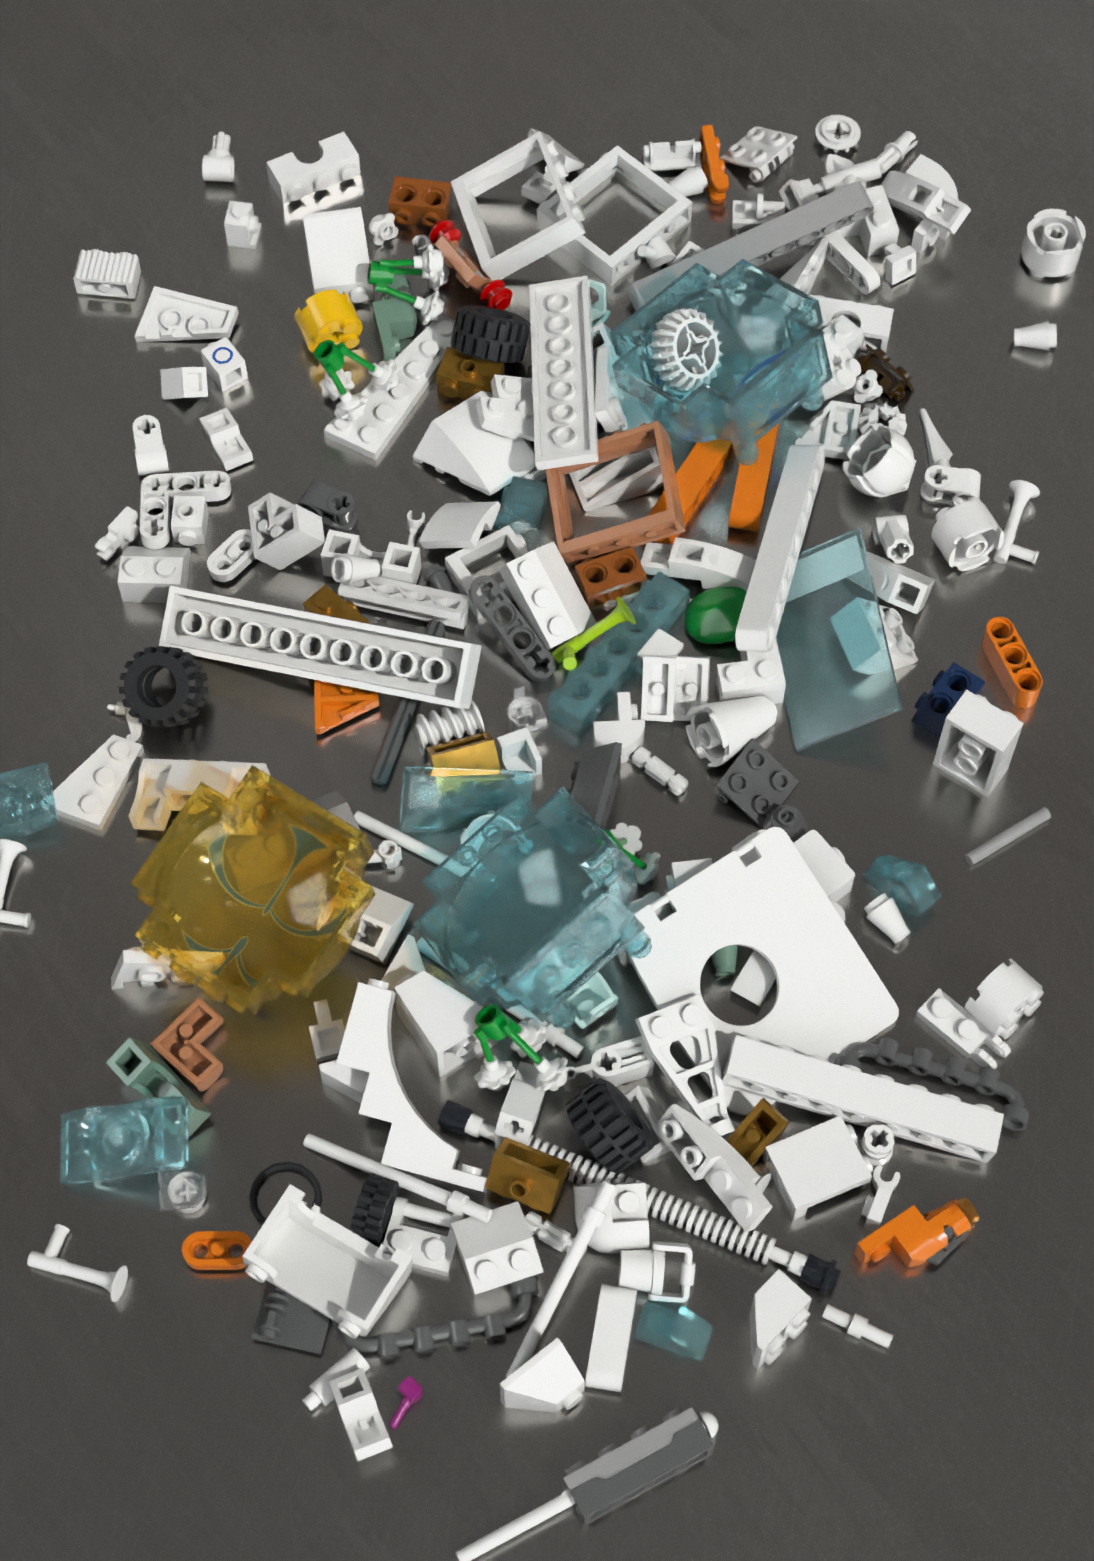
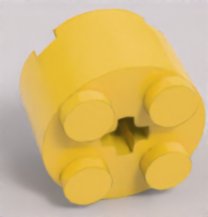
M330 289L314 294L305 300L307 306L302 311L299 307L295 311L294 320L309 351L313 354L316 347L326 340H331L336 345L344 343L348 349L356 347L360 342L358 337L362 332L363 324L348 294L344 291L343 294H338L336 289Z

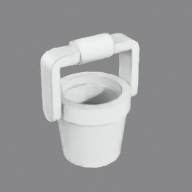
M656 1241L652 1244L653 1249L621 1250L618 1271L619 1287L649 1292L648 1299L652 1301L684 1303L688 1300L690 1286L694 1285L696 1263L692 1262L693 1253L690 1245ZM665 1251L685 1252L684 1261L681 1263V1294L662 1292Z

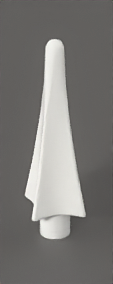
M921 408L919 413L925 432L930 466L942 465L951 467L949 460L953 453L935 429L927 411Z

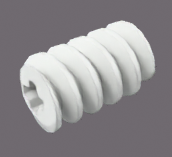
M471 700L470 709L464 710L453 707V714L447 706L441 708V717L435 710L429 711L428 720L423 714H418L416 725H414L423 755L427 754L426 747L428 744L431 746L437 745L441 740L445 743L451 741V738L454 736L456 739L464 737V733H467L469 736L475 735L477 729L481 733L485 732L480 711L473 700Z

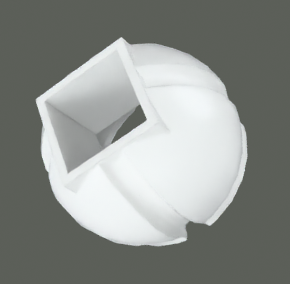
M883 425L878 426V432L871 428L860 435L846 453L849 461L843 462V471L851 485L867 496L879 498L908 490L916 464L913 450L908 440L901 433Z

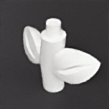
M828 154L824 168L826 176L821 177V182L813 185L817 195L824 193L827 195L858 181L866 188V182L881 178L882 175L876 158L854 164L846 158L835 154Z

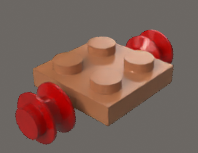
M444 220L435 223L431 228L429 240L436 245L437 250H441L443 262L452 269L454 267L458 271L455 275L456 278L465 287H471L480 296V300L483 303H488L487 307L505 310L511 303L513 293L509 288H505L504 281L500 279L493 281L470 253L459 247L458 242L461 238V232L459 229L454 228L452 221Z

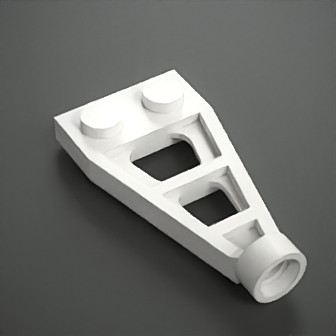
M701 994L636 1019L635 1021L649 1054L693 1115L720 1136L735 1131L727 1113L714 1025ZM692 1036L699 1042L701 1061L694 1068L684 1069L678 1065L671 1055L670 1046L673 1042ZM702 1072L708 1075L713 1092L712 1097L703 1102L695 1098L687 1083L689 1077ZM712 1117H719V1122L715 1124L710 1122Z

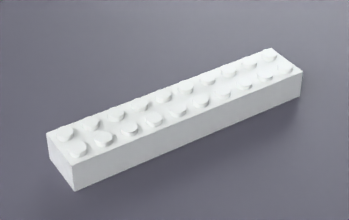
M174 586L169 587L159 646L183 649V652H190L198 657L462 709H470L482 645Z

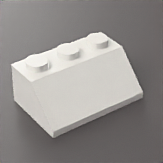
M554 541L508 562L499 569L521 614L547 650L583 633L597 623Z

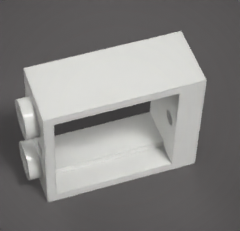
M507 525L480 539L476 548H463L446 557V575L459 594L469 596V588L474 578L468 571V567L506 547L510 549L515 558L528 553L527 545L522 535L519 533L515 534L512 528ZM505 581L500 583L499 586L511 602L514 601ZM479 586L477 595L481 596L484 594L487 596V598L490 600V603L488 606H486V608L490 610V608L500 600L499 598H496L493 602L488 596V593L491 589L484 592ZM470 599L469 608L477 619L482 618L483 616Z

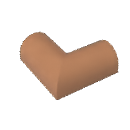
M198 997L150 1043V1046L200 1092L205 1091L219 1078L223 1071V1064L201 1044L224 1023L223 1018Z

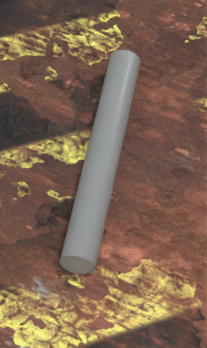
M1046 807L1041 808L965 854L967 863L973 866L1051 818L1049 810Z

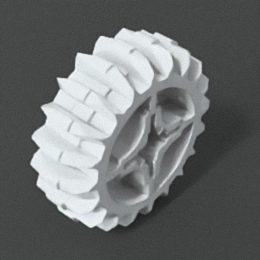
M678 309L663 316V320L656 323L657 330L651 333L655 342L649 345L654 349V354L650 358L656 361V366L653 370L661 371L659 380L667 381L668 387L676 388V390L694 391L710 384V380L717 377L716 370L722 367L718 358L724 355L719 351V346L723 342L718 341L717 335L719 330L712 328L714 321L706 319V313L697 312V309Z

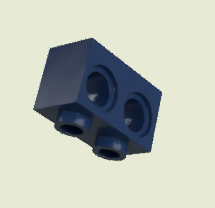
M953 662L947 671H939L933 680V689L929 694L923 692L914 707L917 709L915 723L940 738L946 717L964 692L968 690L973 694L982 696L986 682ZM950 687H957V688H959L961 691H955V690L951 689ZM934 709H939V710L943 711L944 713H943V714H939V713L934 712L933 710H934Z

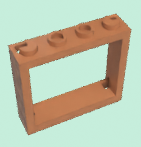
M659 421L649 424L644 422L639 427L627 431H616L608 437L598 439V462L545 469L558 550L563 560L569 566L580 564L589 558L596 559L608 555L613 550H623L632 546L636 547L686 532L669 435ZM657 446L668 510L574 538L564 475Z

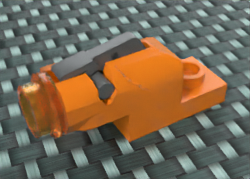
M965 1197L959 1200L952 1199L944 1206L925 1213L923 1216L916 1206L913 1205L858 1242L854 1255L862 1265L870 1259L873 1262H877L891 1251L889 1247L891 1246L907 1267L918 1266L926 1261L938 1265L967 1237L969 1231L974 1229L975 1223L979 1221V1215L972 1203Z

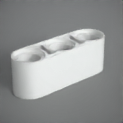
M606 1284L601 1285L586 1373V1387L621 1392L637 1290Z

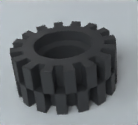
M370 1173L369 1177L367 1176L365 1184L361 1188V1194L358 1196L357 1206L354 1208V1216L352 1217V1225L350 1227L351 1232L363 1239L376 1243L382 1240L386 1227L389 1225L394 1202L398 1194V1181Z

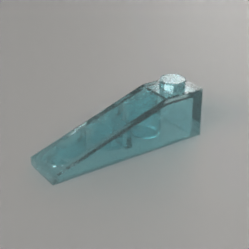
M404 767L399 830L400 832L434 833L472 822L474 819L488 814L489 810L503 813L531 805L534 773L533 771Z

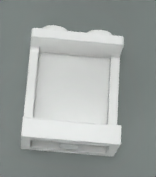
M841 1115L765 1147L763 1160L793 1220L806 1215L807 1208L858 1186L862 1190L869 1187L872 1174L874 1173L872 1164L865 1154L861 1156L856 1146L858 1143L856 1133L850 1124H845Z

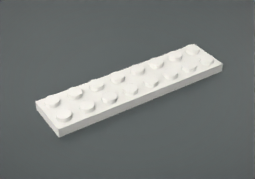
M588 276L530 284L534 447L537 470L598 462L591 303Z

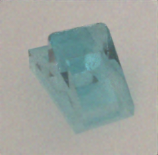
M645 1301L634 1339L703 1361L713 1325L684 1306H680L679 1312Z

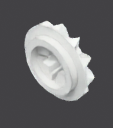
M830 115L819 121L816 126L815 135L817 144H822L824 151L833 149L836 154L839 150L847 153L851 147L856 148L861 131L859 125L853 119L844 115ZM837 129H840L839 133H841V137L839 139L835 138V132H837Z
M887 402L883 405L873 403L871 407L863 409L858 422L861 434L871 428L878 432V426L883 425L878 423V418L880 417L884 421H888L887 427L904 436L907 424L905 414L899 412L898 406L890 407Z

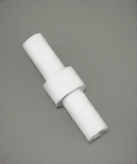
M827 1304L822 1315L823 1318L848 1329V1334L858 1339L862 1336L887 1349L894 1336L867 1323L869 1320L856 1313L852 1316Z

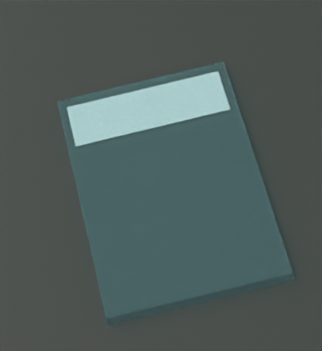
M854 529L801 552L776 635L786 681L784 696L795 749L798 751L903 710L861 529Z

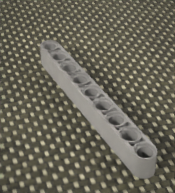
M859 181L851 183L631 284L626 289V293L639 318L651 316L859 221L871 214L874 206L862 183Z

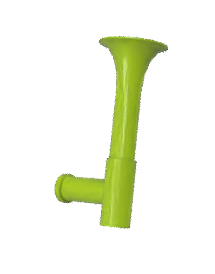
M617 596V605L609 615L552 651V655L559 664L563 662L565 669L573 670L577 666L575 653L584 648L586 644L617 624L631 622L636 625V620L626 603Z

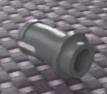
M433 564L424 571V581L426 584L431 585L432 588L459 594L447 577V569L440 566V564Z

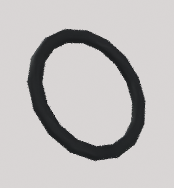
M292 1162L276 1163L261 1171L253 1181L249 1194L250 1209L257 1221L264 1224L267 1220L257 1206L256 1195L259 1185L266 1176L278 1170L290 1169L305 1175L313 1186L314 1201L312 1207L314 1204L319 1207L322 1198L320 1183L313 1172L301 1164Z

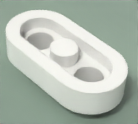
M241 529L234 532L208 557V571L214 580L219 582L231 581L255 559L251 530ZM244 547H249V548H250V549L247 550V551H242V550H241V549L244 548ZM222 567H228L226 570H219Z

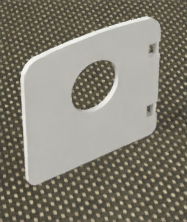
M779 827L767 829L642 908L626 921L622 930L623 947L657 1010L701 994L700 977L702 969L709 957L723 947L732 945L749 947L763 955L770 963L776 976L777 994L771 1010L760 1021L746 1026L731 1025L718 1019L707 1008L714 1025L722 1077L729 1049L736 1035H751L759 1038L761 1043L771 1046L785 1045L792 1048L795 1053L805 1056L819 1055L826 1058L829 1063H834L836 1057L844 1056L846 1051L853 1045L866 1042L893 1024L899 1015L897 1004L788 834ZM754 848L759 859L745 867L740 856ZM669 902L675 913L660 921L654 911ZM692 1036L678 1040L677 1042L694 1067L698 1066L701 1061L698 1040ZM704 1072L700 1073V1075L705 1080L707 1085L711 1088L708 1075ZM723 1085L727 1109L739 1116H747L758 1102L765 1098ZM765 1098L771 1105L776 1102L775 1100Z

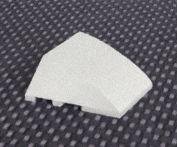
M480 391L432 420L412 458L417 463L425 462L434 466L436 471L441 474L445 472L459 478V482L491 496L536 467L535 452L530 441L519 437L514 440L480 427L476 402L479 396L493 397V394L490 392Z

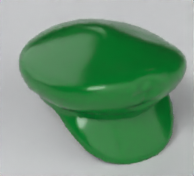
M718 587L708 589L694 597L685 612V627L690 636L705 644L735 642L736 627L747 591L739 587Z

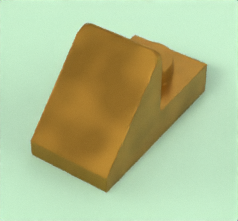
M762 1098L726 1141L752 1167L763 1155L765 1147L777 1142L781 1138L789 1121L765 1098Z

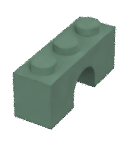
M129 1037L106 1062L128 1087L138 1090L152 1103L153 1107L150 1109V1112L171 1135L189 1138L212 1114L144 1041Z

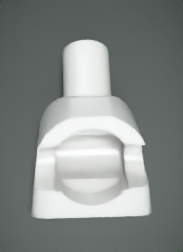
M661 236L650 240L647 246L640 245L637 251L639 256L646 258V263L654 271H660L661 266L667 263L668 267L671 266L676 258L671 248Z

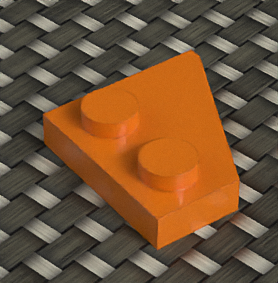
M314 680L315 733L322 734L379 706V692Z

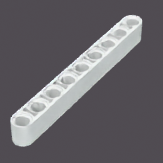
M791 445L736 627L735 642L739 651L770 652L773 649L824 469L825 453L822 445Z

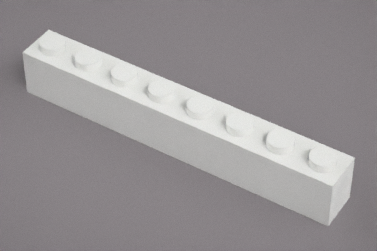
M751 1035L735 1036L729 1049L722 1077L724 1086L833 1118L841 1115L844 1121L866 1128L874 1124H884L893 1131L894 1136L988 1163L997 1152L1004 1114L995 1112L991 1106L985 1104L972 1105L961 1102L959 1097L951 1094H934L928 1092L921 1085L910 1084L907 1086L894 1082V1079L887 1075L877 1074L873 1076L866 1074L853 1065L839 1066L829 1063L826 1058L819 1055L805 1056L795 1053L792 1048L785 1045L771 1046L761 1043L759 1038Z

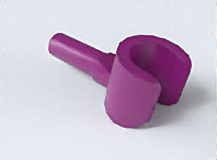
M412 1376L405 1378L397 1388L405 1398L400 1402L388 1423L394 1429H396L410 1405L418 1401L423 1394L422 1386Z

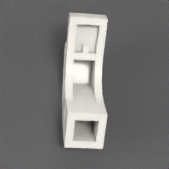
M920 154L905 174L929 182L941 188L945 194L958 200L955 183L947 171L938 163ZM923 219L914 230L911 247L921 254L928 245L932 246L938 237L946 241L950 232Z

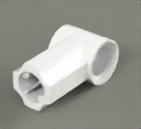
M906 515L873 518L875 544L882 545L886 556L891 558L895 564L905 563L913 555L914 545L909 536Z

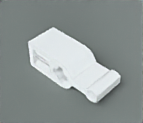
M642 1036L597 1050L592 1055L590 1064L577 1068L567 1067L568 1076L563 1087L565 1091L571 1092L577 1086L595 1082L599 1078L619 1086L653 1075L654 1061L646 1048ZM602 1065H606V1067H607L608 1069H612V1070H611V1071H606V1069H605L604 1067H601V1066H602Z
M520 1061L501 1108L494 1134L528 1144L546 1091L543 1089L540 1091L535 1089L537 1083L535 1078L539 1071L534 1065Z

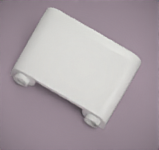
M290 1184L243 1255V1262L247 1266L245 1272L258 1282L269 1281L339 1323L338 1328L352 1338H357L358 1335L367 1336L409 1277L412 1270L413 1257L399 1248L396 1249L394 1254L388 1255V1247L381 1244L378 1248L321 1214L320 1207L314 1204L311 1208L308 1203L302 1201L305 1193Z

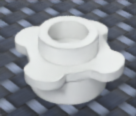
M392 213L377 215L369 224V231L374 236L373 242L377 246H381L384 241L395 238L399 230L395 227V216Z
M867 370L864 375L856 377V382L852 388L855 392L854 400L857 403L862 404L865 401H871L882 394L883 389L876 380L878 377L876 371ZM865 384H868L867 389L863 388Z

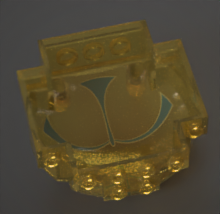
M253 765L230 798L200 782L130 883L138 892L135 897L153 908L135 934V937L143 944L140 950L155 960H158L160 956L171 962L168 967L175 972L178 978L191 986L195 981L198 982L196 985L204 990L203 993L218 1003H221L223 999L226 1000L225 1003L240 1014L247 1010L255 1015L263 1002L276 1000L283 991L292 997L299 993L307 998L316 984L329 975L347 954L358 932L361 917L376 896L372 886L362 881L365 875L364 867L374 854L373 848L365 833Z

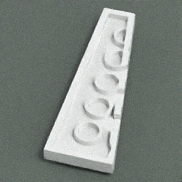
M441 314L437 321H433L394 359L395 365L399 366L398 384L388 391H380L379 393L374 392V387H371L369 384L361 392L362 396H367L368 401L365 403L364 414L354 421L347 420L346 418L341 419L340 416H336L325 427V437L376 461L435 378L446 348H453L450 343L455 320Z

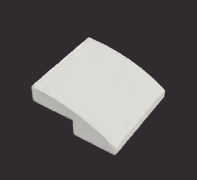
M499 502L446 503L431 517L421 534L419 543L424 549L476 548L482 531L492 530L501 505Z
M643 656L641 719L673 722L674 720L690 721L691 716L686 717L689 709L698 704L708 703L710 657Z

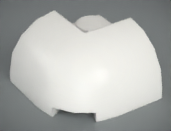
M645 1182L612 1184L616 1188L603 1212L606 1214V1217L600 1228L596 1226L588 1246L600 1253L620 1254L621 1250L649 1249V1220L647 1217ZM602 1183L573 1185L575 1221L578 1230L583 1222L581 1216L586 1206H591Z

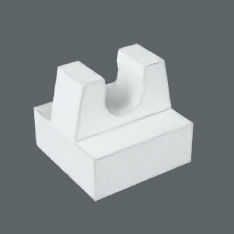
M894 243L884 248V253L888 255L884 261V266L886 267L885 279L891 285L916 274L915 249L910 245L901 248Z

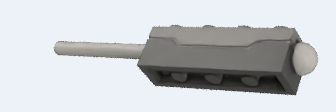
M692 1407L685 1411L677 1408L666 1414L662 1418L663 1423L653 1429L647 1425L635 1431L630 1436L632 1440L619 1447L618 1443L607 1446L598 1453L600 1458L589 1464L585 1461L576 1463L566 1470L567 1476L563 1477V1488L565 1490L561 1495L455 1552L458 1561H471L571 1506H574L583 1525H586L705 1459L713 1453L714 1444L711 1438L718 1431L716 1417L706 1411L696 1414Z

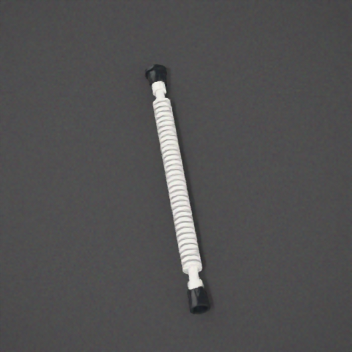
M448 1099L440 1113L438 1125L463 1136L466 1133L476 1138L483 1136L496 1142L494 1148L497 1150L505 1137L494 1134L496 1127L486 1123L485 1118L473 1114L474 1110ZM531 1135L528 1144H525L570 1162L567 1176L569 1175L568 1181L572 1183L575 1182L577 1177V1184H584L585 1181L586 1184L602 1183L603 1180L610 1184L634 1181V1178L628 1176L624 1182L625 1174L620 1173L617 1178V1174L612 1171L607 1175L609 1169L604 1166L599 1171L601 1164L597 1162L591 1168L592 1160L586 1159L583 1164V1156L578 1155L575 1160L576 1153L570 1152L567 1156V1149L562 1148L559 1152V1146L553 1145L551 1148L550 1142L545 1141L543 1144V1139L537 1138L535 1140L534 1135ZM645 1183L647 1215L653 1209L651 1217L657 1218L659 1213H661L660 1220L665 1222L669 1216L668 1224L672 1226L678 1220L677 1228L682 1229L686 1223V1232L690 1233L693 1227H695L693 1235L699 1236L701 1231H704L702 1238L707 1240L711 1234L710 1242L714 1244L718 1238H721L719 1242L721 1247H724L728 1241V1250L732 1251L735 1245H737L736 1253L741 1255L743 1249H746L744 1256L750 1258L752 1252H754L753 1260L758 1262L760 1256H763L761 1262L763 1265H767L770 1259L788 1267L787 1271L800 1276L799 1280L819 1288V1293L825 1294L827 1288L834 1291L841 1274V1270L835 1268L838 1261L832 1259L829 1262L809 1253L806 1256L797 1251L792 1254L776 1247L777 1239L773 1237L769 1243H766L768 1235L764 1233L759 1240V1231L754 1230L752 1236H750V1231L741 1232L742 1227L739 1223H737L735 1229L732 1228L734 1221L731 1219L724 1225L726 1220L724 1216H720L717 1222V1213L712 1212L708 1218L709 1210L705 1208L701 1214H699L701 1207L695 1205L693 1210H691L692 1203L689 1201L682 1207L684 1199L678 1198L676 1203H674L675 1196L670 1194L666 1200L667 1192L662 1190L660 1195L657 1196L659 1189L653 1187L649 1193L650 1185Z

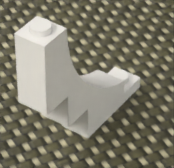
M369 978L368 984L358 982L336 1064L369 1072L358 1114L392 1123L381 1164L484 1192L486 1190L487 1177L481 1176L482 1169L467 1164H462L461 1170L455 1168L460 1150L443 1139L428 1125L410 1101L401 1083L395 1065L391 1040L392 1009L396 993L388 990L389 983Z

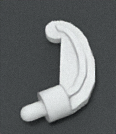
M117 702L116 705L108 704V710L115 711V714L125 715L131 734L126 736V739L137 742L142 733V723L138 722L139 718H133L128 713L131 707H124L122 702Z

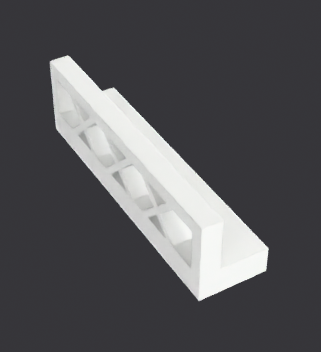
M379 576L348 585H343L342 583L339 585L338 595L344 596L343 600H350L356 606L428 622L434 619L441 621L444 625L464 629L467 624L470 597L467 595Z

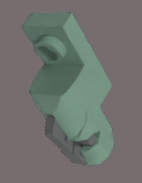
M394 274L393 283L387 284L390 288L412 297H417L411 282L407 280L405 275ZM381 292L380 301L372 302L383 361L387 362L390 359L394 360L396 353L401 352L399 340L414 336L417 317L421 315V310L413 307L412 303Z

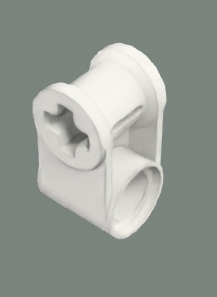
M151 415L138 417L133 423V434L139 476L168 472L165 445H163L159 421Z
M933 465L926 470L925 482L920 488V496L925 502L956 506L972 497L979 498L981 475L978 471L970 468L961 469ZM936 473H939L938 478L934 479Z

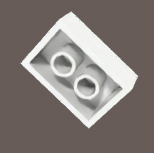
M966 690L945 719L933 765L984 796L989 797L1008 770L1024 723L1019 721L1014 714L1002 711L990 704L985 697Z

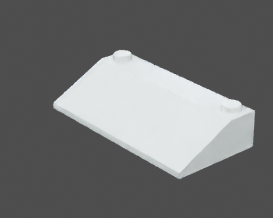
M600 322L592 327L593 361L597 363V349L608 346L620 366L624 399L619 401L623 414L628 421V428L624 431L639 427L644 422L646 424L652 423V417L618 336L603 322ZM532 365L527 368L532 378ZM657 446L569 473L582 507L586 512L651 493L664 485Z

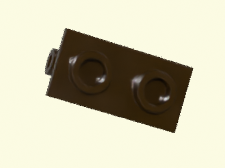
M868 344L865 345L868 354L866 357L861 355L857 359L863 375L867 370H874L878 377L880 375L883 376L878 385L882 387L883 392L891 400L896 399L900 401L906 393L904 391L905 388H908L911 392L914 391L909 381L912 377L901 366L894 368L889 363L890 357L879 347L874 350Z

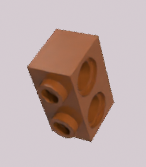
M394 176L388 202L389 213L395 216L394 222L432 228L438 221L448 220L452 205L451 183Z
M632 546L623 550H613L608 555L596 559L589 558L575 565L574 581L590 611L616 603L617 596L625 600L645 593L647 575ZM625 570V571H628V572H627V573H621V572H619V571ZM591 580H598V581H600V582H598V583H592V582H590V581H591Z

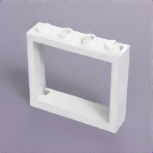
M541 131L451 181L481 268L493 281L507 277L585 234L582 225L585 217L580 207L573 202L576 194L571 184L565 181L568 173L563 163L556 158L560 154L555 142L553 140L548 142ZM545 158L567 217L496 256L475 197Z
M618 145L611 151L602 154L596 163L589 168L583 169L579 176L570 182L576 194V198L573 199L574 204L614 172L618 171L667 208V210L610 256L583 235L561 246L611 286L645 259L638 255L637 251L640 245L647 246L650 240L659 236L667 241L691 221L692 201ZM558 193L549 200L543 201L537 209V228L540 231L562 220L559 216L565 210Z

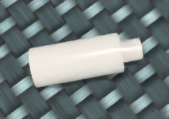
M352 1348L309 1386L311 1393L302 1400L310 1411L315 1409L320 1403L326 1407L334 1400L328 1381L361 1368L366 1372L370 1366L355 1348Z

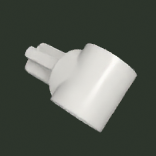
M222 131L214 135L212 150L207 155H203V181L233 182L234 157L229 153L231 138Z

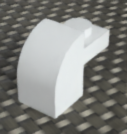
M617 692V721L593 722V745L598 747L614 742L622 743L621 763L631 760L633 753L643 745L645 719L638 720L637 704H631L630 692Z
M363 1368L328 1381L357 1460H363L392 1448L389 1435Z

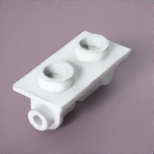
M695 139L675 141L674 146H670V142H649V145H643L644 166L651 171L688 169L690 166L693 168L697 166L702 167L700 159L701 142H695Z

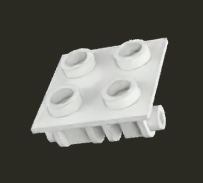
M755 126L736 144H733L720 159H723L724 162L750 168V179L753 182H762L770 172H773L776 167H779L782 162L793 154L794 145L792 142L797 139V136Z

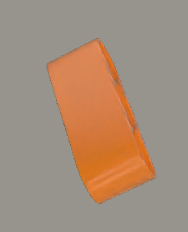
M994 617L986 625L981 644L983 651L1011 702L1017 707L1029 708L1038 699L1043 684L1042 676L1013 623L1005 617ZM993 635H998L1002 638H996ZM1007 661H1014L1017 664H1011ZM1021 686H1026L1031 690H1025Z

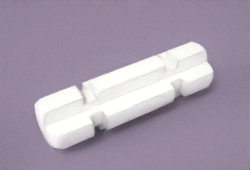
M639 747L632 755V763L640 769L644 767V772L663 786L668 785V790L680 796L686 790L688 780L680 774L675 775L674 769L658 757H651L652 753L646 748Z
M530 1211L525 1216L532 1236L537 1234L539 1240L556 1250L568 1252L574 1240L571 1238V1233L548 1220L542 1221V1217L533 1211Z

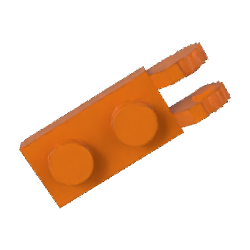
M703 125L698 141L701 142L700 159L702 170L708 181L706 189L712 204L722 205L726 200L725 193L729 189V177L724 173V160L719 158V137H715L713 125Z

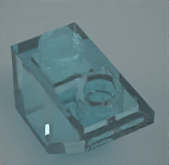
M513 476L510 487H504L501 498V505L504 506L502 512L497 514L493 530L498 531L509 525L515 534L523 535L541 526L549 501L548 483Z
M885 854L874 860L872 866L863 873L864 878L881 894L885 893L889 899L893 898L899 911L919 917L941 897L930 873L923 864Z

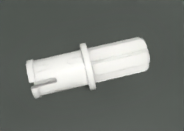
M905 131L896 141L890 142L885 146L884 151L876 158L881 174H884L895 163L902 162L904 155L917 145L918 141L914 140L916 139L914 133Z

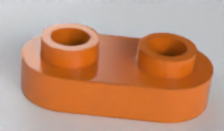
M198 1231L190 1234L184 1240L182 1254L188 1266L196 1270H238L246 1267L243 1262V1255L252 1241L247 1234L241 1231ZM234 1248H241L243 1250L239 1257L230 1255ZM198 1249H207V1254L204 1257L199 1258L195 1256Z

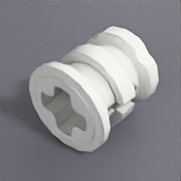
M884 1124L871 1125L865 1131L864 1137L859 1142L858 1150L861 1156L865 1154L869 1158L872 1166L884 1165L892 1157L895 1143L893 1131ZM878 1142H881L883 1144V1146L878 1145L876 1148L872 1146V1143L877 1144Z

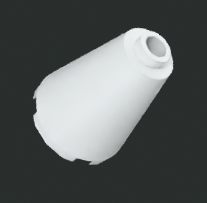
M765 696L693 706L686 715V717L691 716V724L686 726L690 744L700 759L706 757L711 762L707 764L708 766L718 767L723 765L745 748L752 738L755 740L775 724L777 708L773 701Z

